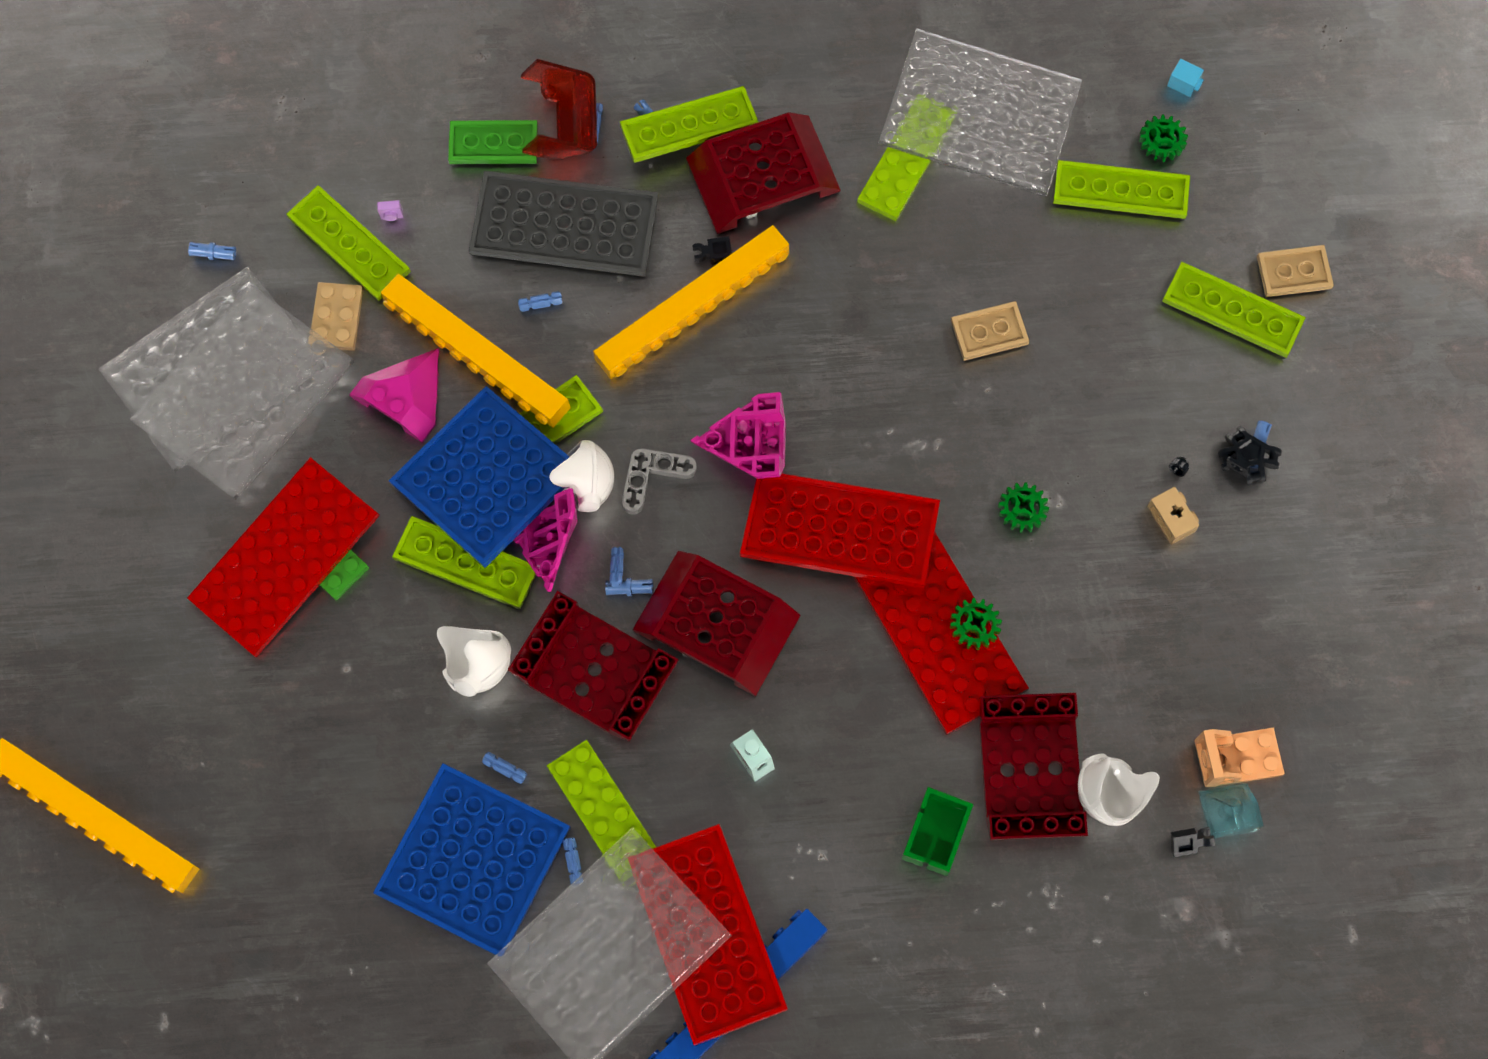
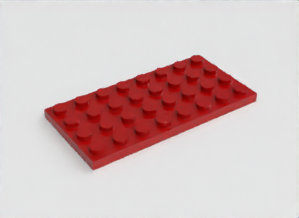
M310 457L191 592L187 599L257 658L380 515Z
M781 474L780 477L756 478L740 557L924 588L940 500L788 474Z
M936 533L934 534L924 588L854 577L946 735L980 717V696L1020 695L1029 690L1028 685L997 634H994L997 637L995 642L989 640V647L986 648L981 644L979 650H976L975 645H971L970 649H967L966 642L959 645L960 637L952 636L956 629L950 628V624L955 622L951 619V615L957 614L955 611L956 606L958 605L963 608L962 603L964 600L971 604L972 598L975 597ZM965 614L960 619V625L967 621ZM973 620L971 625H976L979 628L981 623H975ZM990 623L985 626L987 634L991 631Z
M720 824L628 858L694 1046L788 1010Z

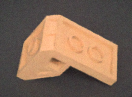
M1274 727L1231 734V731L1209 729L1204 730L1194 740L1205 787H1217L1278 777L1285 774Z

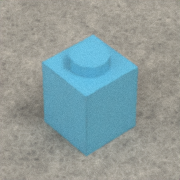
M1180 58L1167 86L1191 97L1194 90L1199 91L1204 82V79L1201 78L1204 69Z

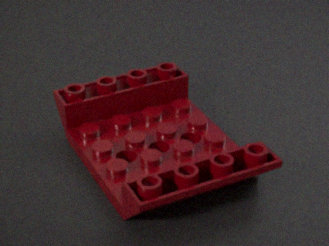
M791 112L781 114L706 140L686 157L716 234L737 228L738 219L817 192L819 198H823L841 191L809 115ZM753 143H758L761 145V148L754 151L749 146ZM767 162L769 167L767 169H760L757 167V164ZM773 180L777 183V186L768 188L765 186V183Z
M678 551L632 631L652 642L654 639H657L735 681V686L756 697L801 615L781 598L697 554ZM725 592H730L734 595V600L730 603H725L721 600V595ZM713 612H719L722 614L723 619L719 623H713L709 619L710 615ZM700 633H709L712 637L708 643H701L698 640Z
M557 590L509 666L508 671L531 689L611 735L630 741L679 659L660 648L656 651L580 608L577 601ZM611 645L614 648L613 653L610 656L602 655L601 648L603 646ZM599 665L602 668L601 673L597 676H592L588 673L589 667ZM581 684L589 687V692L585 696H579L576 693V688Z
M1076 693L980 696L979 726L985 812L990 840L1088 836L1086 811H1083L1078 795L1080 768L1076 719L1078 717ZM1049 764H1059L1061 773L1059 775L1051 774L1048 769ZM1010 765L1014 770L1013 775L1010 777L1002 775L1001 766ZM1025 765H1035L1038 770L1037 774L1034 776L1027 775L1024 770Z

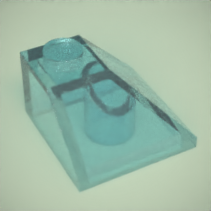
M1247 783L1199 792L1207 827L1210 828L1211 835H1214L1215 838L1258 831L1264 826L1258 802Z

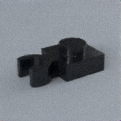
M729 236L707 239L708 245L705 246L701 243L692 245L693 251L702 252L700 255H694L695 262H702L707 257H710L711 263L721 262L732 254Z

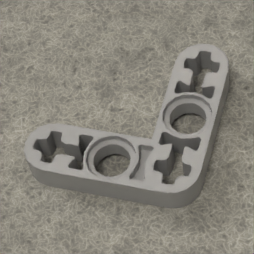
M648 449L635 450L631 456L622 500L624 510L631 515L642 511L650 473L690 479L697 472L696 461L692 457ZM645 456L646 461H643L642 471L638 470L639 464L636 459ZM668 459L671 464L667 469H661L657 465L658 461ZM674 461H677V471H673ZM689 463L692 469H688V472H683V468L678 467ZM633 477H642L644 480L643 484L639 487L633 486L631 484ZM632 492L637 493L636 502L639 503V505L635 504L634 508H630L629 503H627L632 501Z

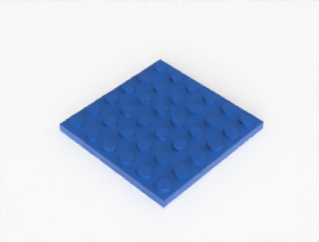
M485 386L388 481L479 564L486 568L554 500V495L565 489V487L554 485L549 476L552 470L566 461L569 456L490 388Z
M442 763L373 893L503 959L571 827Z

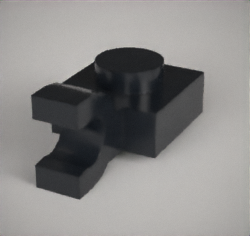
M1209 827L1201 828L1198 832H1196L1195 828L1171 832V852L1174 857L1198 853V847L1215 846V837L1211 835Z

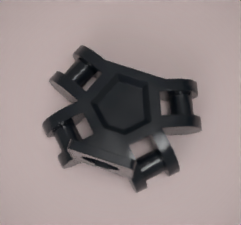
M1242 426L1236 428L1237 431L1235 433L1225 436L1226 441L1231 447L1221 449L1218 452L1219 458H1222L1223 461L1221 468L1223 471L1234 470L1243 475L1247 485L1257 480L1265 482L1264 466L1269 469H1279L1278 456H1281L1282 450L1278 447L1267 445L1247 433ZM1236 453L1237 459L1232 458L1231 455ZM1265 453L1269 455L1268 459L1264 458ZM1258 465V471L1250 473L1249 466Z

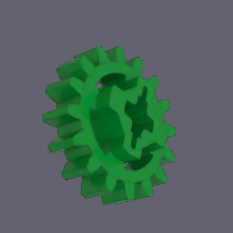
M1162 114L1160 119L1153 116L1151 122L1149 120L1145 122L1144 127L1140 131L1139 142H1142L1141 150L1147 149L1146 156L1153 154L1155 161L1158 157H1161L1162 162H1165L1167 157L1174 160L1175 155H1181L1187 145L1188 134H1184L1186 127H1179L1180 120L1173 122V116L1165 119L1164 114Z
M1027 482L1024 483L1023 487L1015 483L1014 490L1007 487V494L1002 493L1000 497L1002 502H999L998 508L1003 510L999 512V517H1005L1004 525L1012 524L1010 530L1013 531L1015 527H1019L1020 533L1023 532L1024 528L1032 532L1033 525L1040 528V521L1045 522L1047 518L1045 513H1048L1049 507L1044 505L1047 504L1048 498H1041L1044 491L1036 492V485L1028 488ZM1009 501H1011V505L1013 506L1011 511H1009L1008 508ZM1035 504H1038V514H1036L1034 509ZM1025 505L1028 507L1027 509H1026V508H1023V509H1020V508H1019L1020 506H1021V507H1024Z
M972 598L971 604L964 600L962 603L963 608L957 605L955 608L957 614L951 615V619L955 622L950 624V628L956 629L952 636L960 637L959 645L966 642L967 649H970L971 645H975L976 650H979L981 644L988 648L989 640L995 642L997 637L994 634H1000L1001 629L996 627L1002 623L1001 619H996L1000 612L992 611V603L986 606L985 599L977 603L976 599ZM965 614L967 621L960 625V619ZM973 620L975 623H981L979 628L976 625H971ZM991 623V631L987 634L985 626Z

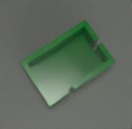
M927 787L901 859L921 867L923 863L928 864L926 869L948 876L974 804Z

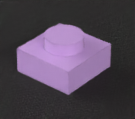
M399 200L377 202V210L381 220L394 221L397 218H403V209Z

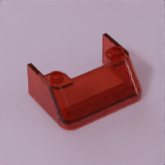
M536 59L521 74V78L541 83V93L544 98L556 102L557 139L538 134L522 149V153L550 160L589 154L597 146L595 79L588 72Z

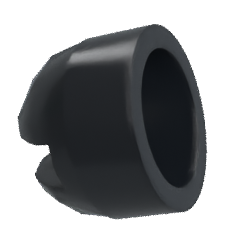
M1181 456L1175 458L1169 465L1170 471L1179 477L1185 476L1190 467L1186 458Z

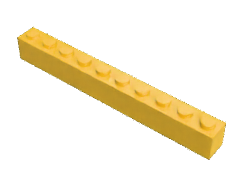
M774 225L770 226L595 349L593 353L596 362L610 379L623 375L633 363H640L650 351H656L661 348L663 342L667 339L675 338L684 327L695 324L701 315L706 312H712L718 303L733 297L735 291L741 287L749 286L759 274H766L776 262L781 263L789 254V243Z
M399 273L380 292L384 299L383 304L390 311L396 310L406 323L410 324L412 322L417 326L416 329L422 335L432 337L433 342L441 349L447 348L454 359L457 361L463 360L473 373L477 374L479 372L484 376V380L489 385L499 387L505 397L510 400L514 398L525 412L530 410L534 413L535 418L541 424H548L554 428L571 409L569 401L565 396Z
M0 739V778L2 775H5L10 779L7 782L19 791L23 787L29 791L26 796L37 803L41 800L47 803L46 809L56 816L59 813L67 817L65 822L77 829L80 825L86 829L84 835L95 842L98 838L104 841L103 847L111 853L116 854L119 851L125 855L122 860L132 867H135L136 864L143 867L144 869L141 873L154 880L156 877L163 881L161 886L171 893H174L175 890L183 893L200 868L7 740Z

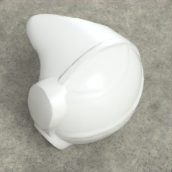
M582 440L567 454L569 458L552 470L549 478L554 485L565 487L564 490L568 488L573 489L577 511L594 512L599 509L600 505L606 501L611 493L614 484V469L611 460L598 445L589 440Z
M453 626L438 628L437 638L446 657V668L443 670V676L454 691L463 696L471 697L477 693L490 690L503 679L510 664L511 646L508 639L501 632Z
M1103 753L1096 754L1082 761V769L1078 778L1079 800L1085 811L1095 820L1105 825L1121 826L1131 821L1145 808L1159 784L1160 777L1156 772L1135 774L1132 772L1131 767L1123 760L1108 757Z

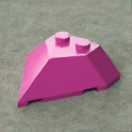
M439 348L362 377L349 396L367 408L371 405L399 423L404 432L423 443L436 426Z
M781 392L757 394L751 398L752 401L741 409L738 407L710 426L709 431L700 437L697 435L690 440L691 443L757 479L780 477L785 467L786 422Z
M571 488L554 495L555 504L544 509L514 539V542L522 547V554L536 575L545 582L544 587L547 592L552 591L564 552L578 522L576 499Z

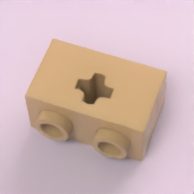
M1176 487L1152 498L1147 505L1171 545L1195 533L1199 527L1197 515L1189 510L1186 505L1185 496L1182 492H1178Z

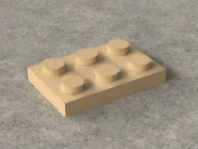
M1325 245L1262 252L1257 255L1265 297L1328 290L1334 286Z
M318 282L309 338L310 348L355 351L364 291L362 285Z
M1016 301L951 317V323L963 361L1029 344V338Z

